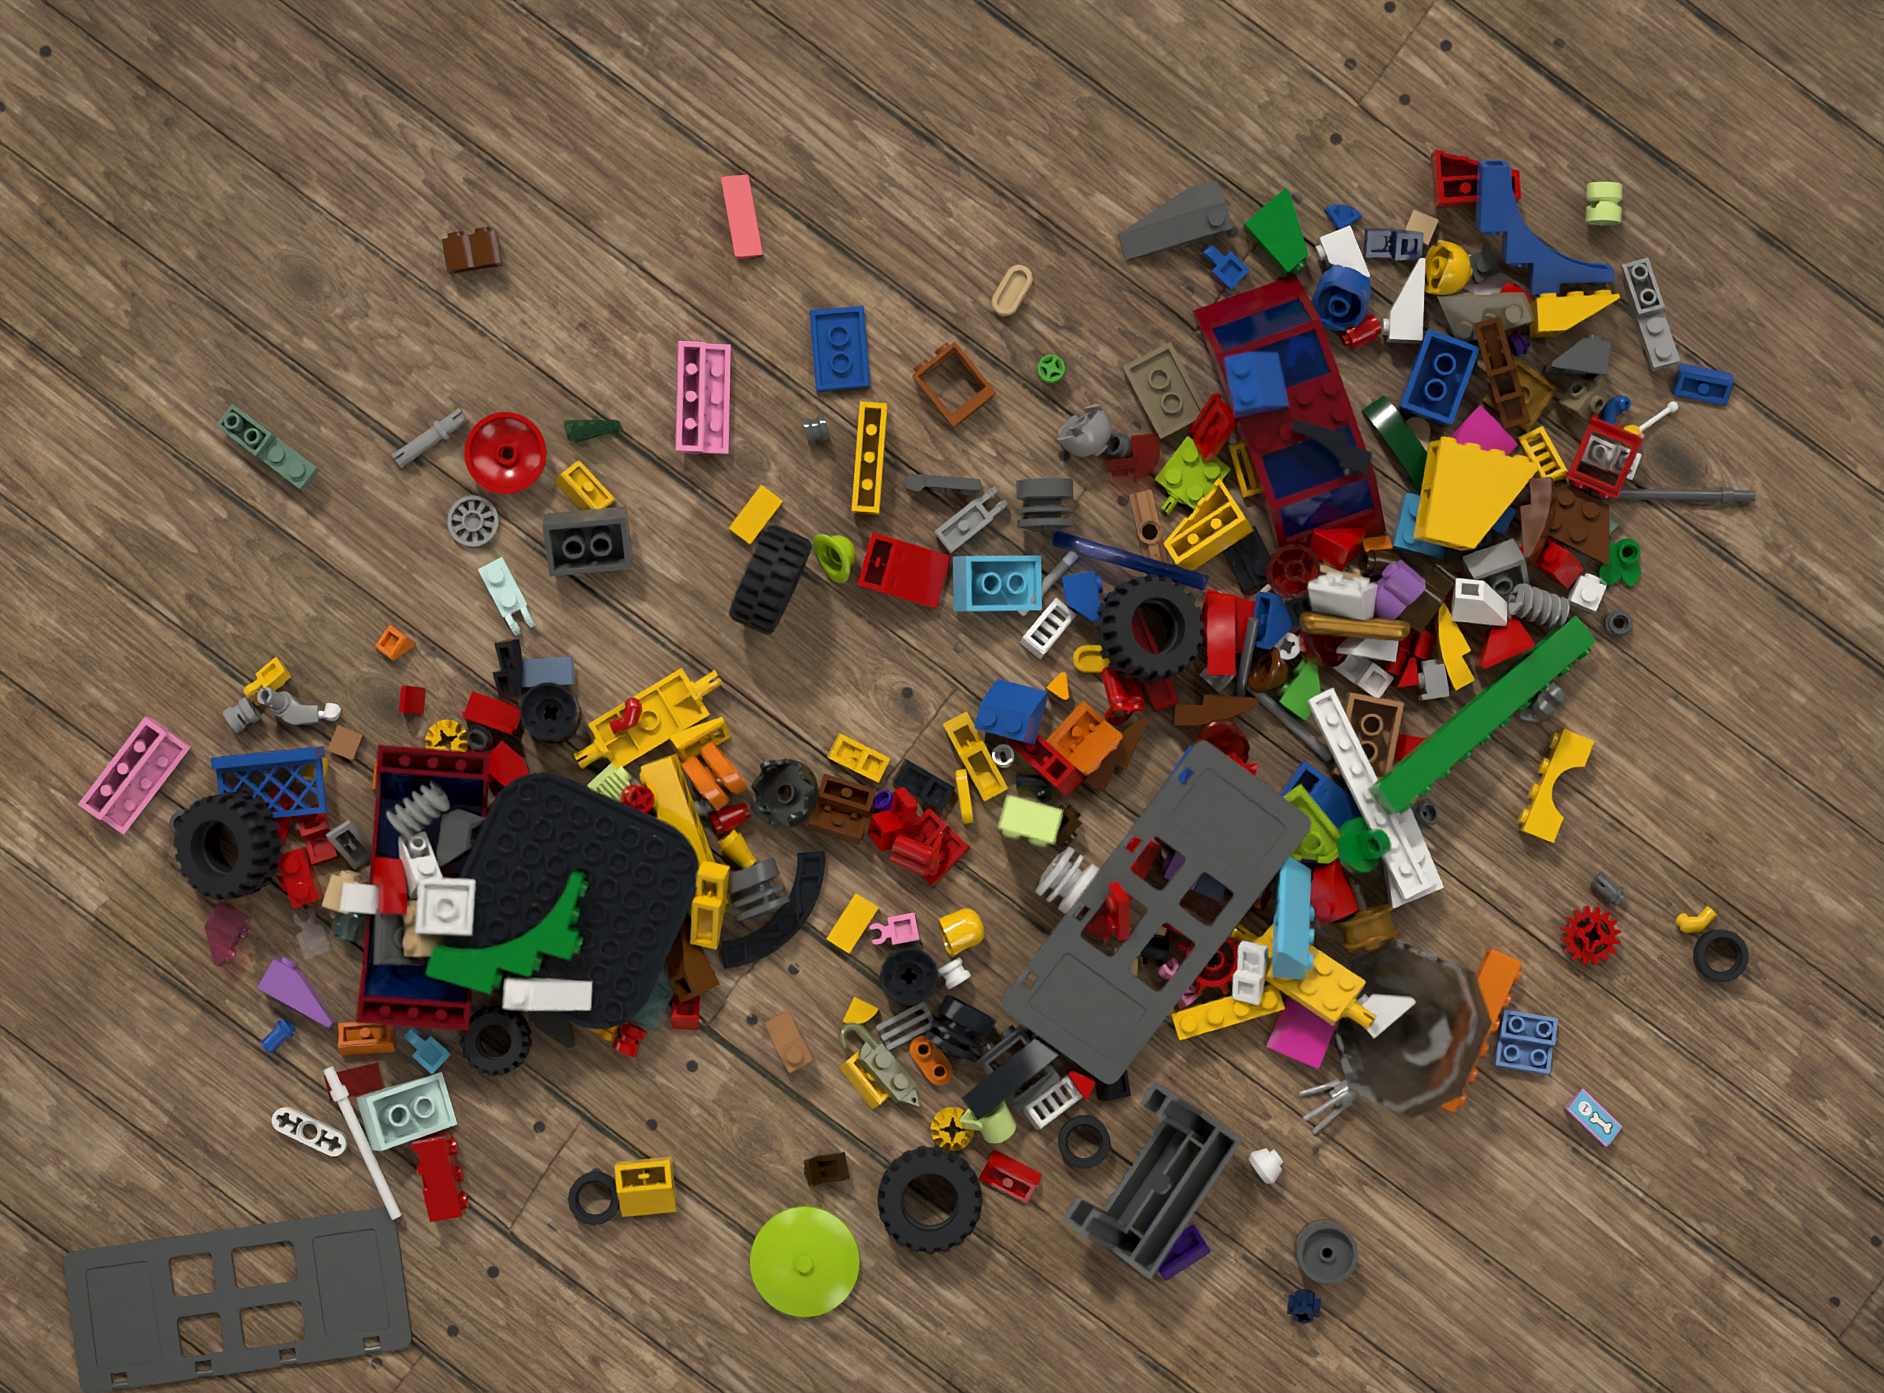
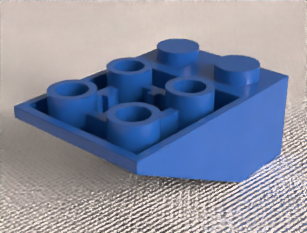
M1305 761L1300 762L1279 792V795L1283 797L1301 784L1338 830L1347 820L1363 817L1352 795Z

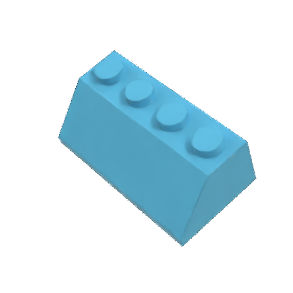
M1291 856L1288 857L1278 870L1275 879L1271 977L1305 980L1307 970H1312L1313 953H1308V947L1313 945L1314 929H1309V921L1314 920L1315 913L1312 904H1310L1313 880H1311V869Z

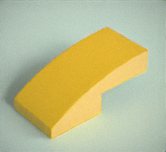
M838 733L827 758L878 783L891 759Z

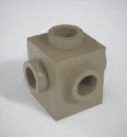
M1578 376L1572 385L1569 386L1559 403L1571 416L1589 425L1592 416L1598 414L1603 409L1609 398L1602 391L1604 387L1593 378L1586 380Z

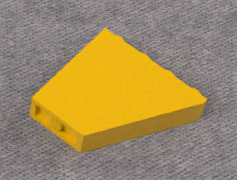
M1440 437V440L1429 443L1413 539L1461 551L1474 549L1529 482V479L1537 472L1539 464L1529 462L1530 458L1526 456L1514 455L1509 457L1505 456L1506 452L1502 450L1489 449V451L1481 450V445L1465 443V445L1456 443L1457 439Z

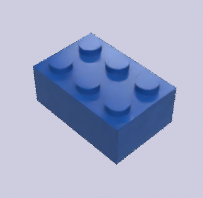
M1428 329L1422 337L1396 410L1423 418L1445 428L1450 427L1455 419L1480 347Z

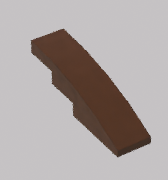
M1501 316L1474 323L1486 372L1504 429L1531 422Z

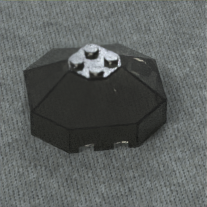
M1397 939L1349 961L1346 969L1366 981L1364 988L1356 998L1357 1000L1364 994L1367 997H1370L1372 994L1410 996L1413 997L1416 1003L1375 1038L1363 1026L1348 1016L1341 1018L1337 1030L1334 1031L1333 1040L1348 1088L1358 1092L1361 1096L1412 1118L1461 1097L1492 1025L1476 974Z

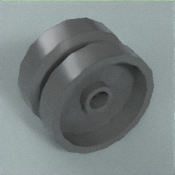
M1329 1219L1313 1220L1303 1226L1296 1236L1294 1243L1295 1259L1303 1272L1313 1281L1322 1284L1339 1283L1346 1279L1355 1269L1358 1259L1357 1244L1350 1232L1338 1222ZM1330 1248L1331 1252H1327V1256H1323V1249Z

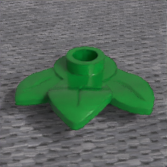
M1625 538L1617 543L1609 542V562L1607 566L1602 564L1599 566L1598 578L1601 579L1600 584L1611 585L1622 579L1629 587L1635 585L1641 574V568L1638 563L1641 550L1636 541ZM1625 547H1628L1630 551L1627 557H1624L1622 554Z

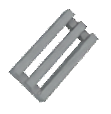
M925 1001L876 1025V1028L887 1049L890 1050L934 1027L931 1024L934 1018ZM921 1008L924 1011L923 1014L887 1033L883 1029ZM926 1018L928 1019L929 1023L890 1042L889 1038Z

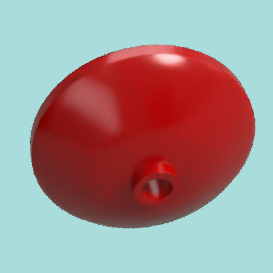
M498 412L481 419L472 428L466 439L464 458L470 475L480 486L498 494H514L527 489L540 477L547 460V447L541 431L531 420L513 412ZM506 450H511L513 453L512 458L509 460L503 457Z

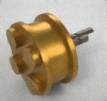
M1348 878L1347 881L1358 911L1334 921L1335 926L1340 927L1343 935L1342 949H1345L1346 953L1358 951L1362 947H1364L1365 951L1380 947L1381 941L1389 942L1398 939L1400 928L1394 926L1390 913L1393 911V905L1384 904L1367 908L1363 893H1361L1360 883L1354 884L1353 878Z

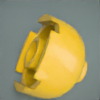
M1439 240L1437 242L1440 244L1438 246L1432 245L1425 257V274H1427L1424 290L1435 295H1454L1471 280L1473 270L1470 258L1461 246Z

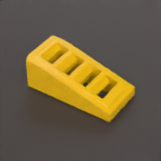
M1543 426L1518 437L1526 457L1530 458L1529 462L1539 464V468L1535 473L1536 478L1552 477L1554 484L1566 479L1568 470ZM1539 438L1542 439L1543 442L1530 448L1529 443ZM1545 448L1547 450V452L1537 457L1534 455V453L1539 452ZM1551 458V463L1541 467L1540 463ZM1553 469H1556L1555 472H1553V473H1551V474H1549V475L1546 476L1545 473H1547V472H1549V471H1551V470H1553Z
M720 717L674 733L669 736L675 752L681 761L684 762L691 756L699 757L701 755L700 749L712 740L716 745H719L729 739L731 735L724 719Z

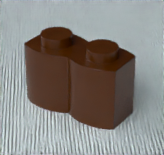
M481 227L475 229V233L470 235H464L462 231L448 233V238L442 239L447 272L449 274H459L503 266L496 230L491 231L490 227Z

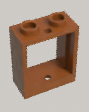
M946 342L935 351L937 355L930 362L925 359L913 369L916 373L912 375V378L954 429L995 397L996 392L956 342L951 345ZM952 355H955L982 390L951 414L923 378Z

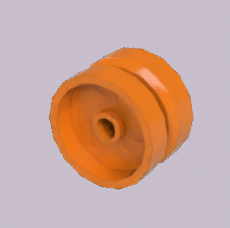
M711 740L700 749L702 757L708 764L707 766L695 756L689 757L681 765L691 778L690 781L695 788L719 811L729 803V796L723 789V785L735 795H739L749 786L729 759Z

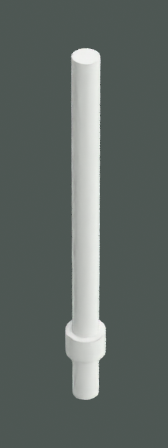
M331 1066L323 1070L332 1089L330 1094L334 1102L337 1101L391 1219H396L402 1214L349 1102L347 1088L341 1084L334 1067Z

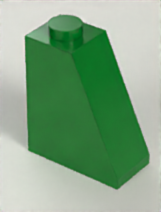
M1285 187L1252 216L1242 228L1279 270L1287 276L1290 272L1294 275L1297 274L1306 265L1304 260L1309 253L1290 192Z

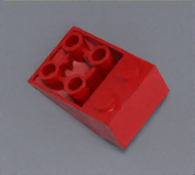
M872 532L857 586L937 609L951 556Z

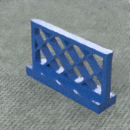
M324 746L211 758L212 769H216L219 794L238 792L246 783L255 791L252 796L253 799L260 795L270 804L268 806L270 811L273 808L277 810L272 812L274 815L272 818L328 812L322 757H325ZM314 764L316 776L310 783L300 772L306 765ZM280 767L286 768L293 774L285 785L274 777ZM273 768V770H272L271 772H269V771L266 770V769ZM254 770H259L266 776L260 787L248 779ZM240 771H247V772H246L245 775H243ZM233 772L241 779L234 790L226 784L225 773ZM296 778L307 786L300 797L289 789ZM270 780L281 789L274 800L263 792ZM310 790L318 796L319 807L311 808L303 801ZM284 793L296 801L290 810L283 809L277 803Z

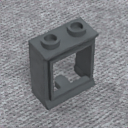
M1012 1024L1000 1034L1002 1039L996 1044L990 1041L982 1050L978 1051L981 1055L977 1058V1062L988 1075L994 1071L989 1063L1020 1039L1025 1045L1033 1040L1021 1024L1016 1028ZM1051 1062L1044 1067L1047 1074L1016 1098L1013 1094L1007 1097L1017 1112L1021 1111L1061 1079V1074Z

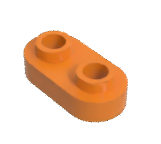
M925 1035L915 1037L910 1044V1054L929 1081L936 1085H943L949 1082L953 1076V1066L943 1051L938 1049ZM921 1044L928 1046L929 1051L926 1054L919 1053L918 1047ZM938 1066L945 1069L944 1075L937 1076L934 1073L935 1068Z

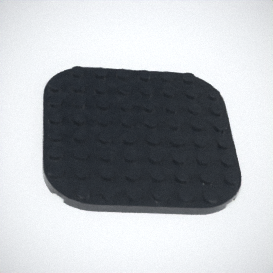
M551 772L530 773L515 779L497 795L459 879H475L472 936L443 935V940L447 947L482 949L502 945L519 938L538 926L553 911L563 896L574 871L585 873L584 881L588 882L584 898L579 897L576 908H580L577 923L570 926L581 930L579 937L583 938L579 954L574 953L573 957L568 960L540 951L539 954L543 955L539 971L534 970L530 977L593 982L591 1010L545 1011L585 1028L608 1029L631 1020L642 1010L654 989L696 895L697 872L700 868L699 859L690 840L674 825L563 775ZM500 968L499 971L504 972L500 987L496 989L504 992L505 980L509 976H528Z

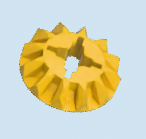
M441 720L428 729L425 738L426 748L450 750L446 746H436L443 740L441 732L443 731L447 737L457 735V738L451 742V750L467 751L469 746L467 731L460 723L454 720Z
M944 1108L932 1120V1138L942 1149H950L951 1151L963 1149L973 1138L974 1130L965 1129L960 1122V1118L966 1112L961 1108ZM951 1118H954L956 1127L965 1129V1131L960 1130V1132L955 1133L954 1141H951L949 1132L940 1130V1128L950 1126Z

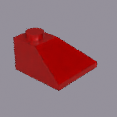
M1507 616V626L1494 625V627L1487 629L1474 664L1476 670L1486 669L1535 646L1517 617L1509 619Z

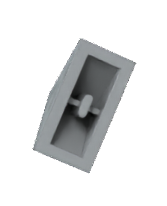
M356 819L348 820L326 834L329 841L354 869L371 860L372 844Z

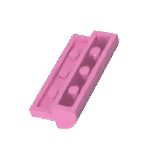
M694 341L677 342L675 452L685 454H728L731 345L707 344L706 342Z
M145 716L78 805L124 835L191 746L170 732L167 727L158 721Z

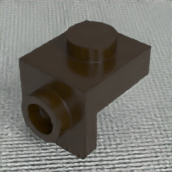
M1061 804L1058 809L1062 810V813L1069 820L1056 833L1054 843L1058 847L1062 844L1068 846L1078 836L1075 830L1082 824L1078 820L1081 816L1078 811L1070 804L1066 808Z
M845 1151L816 1155L804 1160V1176L807 1179L808 1186L814 1187L823 1183L850 1179Z

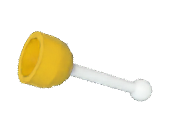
M1672 401L1666 409L1640 427L1628 425L1624 427V430L1639 435L1643 430L1668 413L1676 412L1678 404ZM1624 444L1627 448H1632L1631 446Z

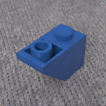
M1095 571L1062 576L1061 580L1066 605L1095 624V620L1100 618L1097 610L1101 605L1099 593L1103 592L1101 577H1095Z

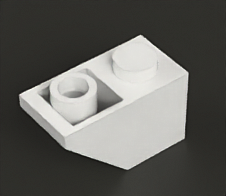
M1456 578L1452 597L1451 621L1507 626V602L1484 581Z
M426 832L415 833L413 837L403 835L398 838L399 857L404 867L409 900L416 899L418 896L419 877L442 878Z

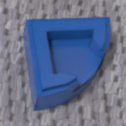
M1334 204L1324 209L1337 230L1350 226L1363 217L1358 210L1346 205Z

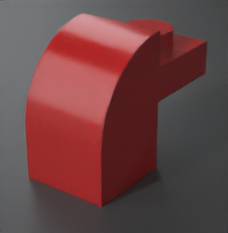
M904 787L894 791L891 805L892 811L886 810L871 815L868 835L880 852L892 849L899 833L913 838L922 826L923 822L916 814L918 810L917 802Z

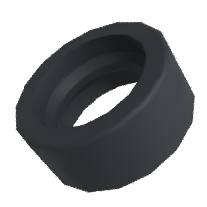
M1717 929L1704 933L1697 940L1693 950V961L1697 970L1706 978L1718 982H1726L1738 978L1745 971L1749 961V952L1745 941L1739 935L1728 930ZM1717 939H1724L1734 945L1737 959L1729 970L1718 972L1708 966L1705 960V951L1711 942Z
M1078 1115L1069 1119L1061 1127L1058 1135V1147L1062 1157L1070 1165L1079 1169L1092 1168L1099 1165L1106 1158L1110 1149V1137L1106 1127L1097 1118L1089 1115ZM1079 1126L1093 1128L1100 1137L1098 1151L1088 1158L1075 1156L1068 1147L1070 1133Z
M599 1171L588 1172L579 1177L570 1188L568 1196L569 1208L575 1218L589 1225L604 1224L613 1218L620 1207L616 1180L607 1173ZM588 1183H602L610 1191V1205L607 1210L600 1214L586 1212L579 1203L580 1191Z

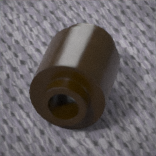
M1371 549L1362 553L1359 569L1361 573H1365L1368 577L1383 578L1382 573L1389 564H1396L1401 559H1399V555L1395 552Z

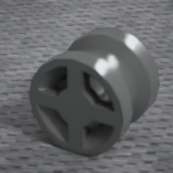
M824 414L818 415L816 419L812 420L809 418L802 419L808 445H813L818 440H823L824 442L830 440Z

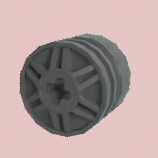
M1035 478L1016 481L1017 499L1029 502V507L1017 509L1018 515H1029V519L1017 520V528L1033 532H1055L1064 528L1074 527V519L1062 518V514L1074 513V508L1062 506V501L1074 498L1073 479Z
M774 857L729 874L727 895L739 893L741 896L739 900L731 904V907L733 909L744 905L746 911L735 915L737 922L763 917L778 911L785 903L790 902L788 895L779 898L775 896V892L785 889L784 884L772 886L770 883L772 879L780 874Z

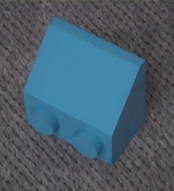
M1411 493L1403 494L1391 540L1393 549L1443 561L1446 551L1445 546L1413 539L1420 496Z

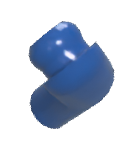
M1618 395L1608 401L1602 409L1601 420L1613 425L1615 417L1630 409L1631 400L1629 397Z

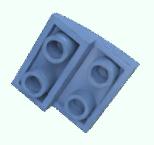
M1503 1010L1494 1067L1549 1075L1552 1049L1556 1042L1558 1018Z

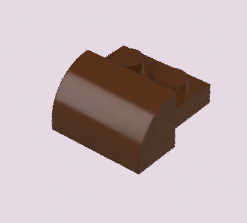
M824 774L818 790V801L810 816L807 829L859 845L876 789Z

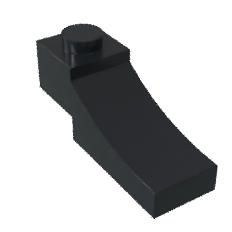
M1292 420L1290 431L1307 437L1324 447L1337 459V467L1344 469L1342 474L1359 478L1360 473L1367 474L1373 452L1346 445L1348 433L1299 420Z

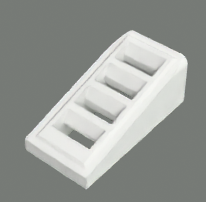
M1055 598L1022 637L1020 643L1037 658L1041 659L1077 614ZM1053 610H1056L1059 614L1066 618V620L1062 622L1051 612ZM1048 618L1052 623L1059 627L1058 630H1055L1052 626L1045 622V619ZM1041 627L1052 637L1048 639L1037 629ZM1032 635H1033L1036 639H1038L1042 644H1044V646H1041L1038 642H1036V641L1032 638Z
M1067 1074L1024 1107L1022 1111L1034 1128L1039 1130L1083 1098V1095ZM1063 1085L1072 1098L1068 1100L1059 1087ZM1054 1092L1063 1104L1059 1107L1051 1093ZM1043 1099H1046L1048 1104L1053 1109V1112L1051 1114L1045 1107V1105L1042 1103ZM1035 1105L1044 1116V1119L1041 1120L1033 1109Z

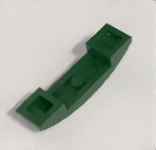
M1383 395L1361 411L1376 433L1378 432L1409 476V481L1420 495L1427 451L1387 397Z

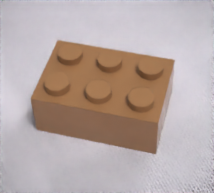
M1351 692L1346 693L1343 710L1379 780L1392 769L1404 703ZM1333 759L1331 774L1343 776L1335 759Z

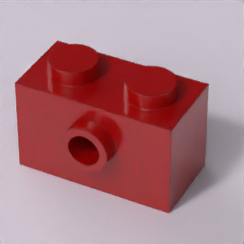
M300 847L282 854L281 862H277L281 876H278V880L283 892L287 891L292 907L298 908L324 899V894L314 866L311 864L307 847Z

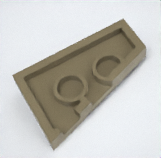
M1464 293L1463 295L1437 296L1455 338L1466 343L1477 339L1474 323L1501 316L1504 329L1507 330L1531 322L1535 318L1525 293H1491V295Z

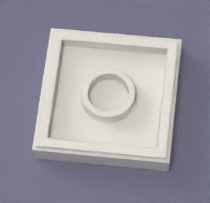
M419 877L415 933L472 936L475 879Z

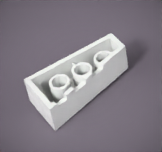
M1411 808L1401 815L1395 813V816L1430 887L1407 899H1403L1382 857L1388 904H1392L1393 909L1444 888Z

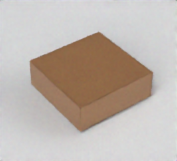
M337 725L328 751L350 760H355L364 735Z

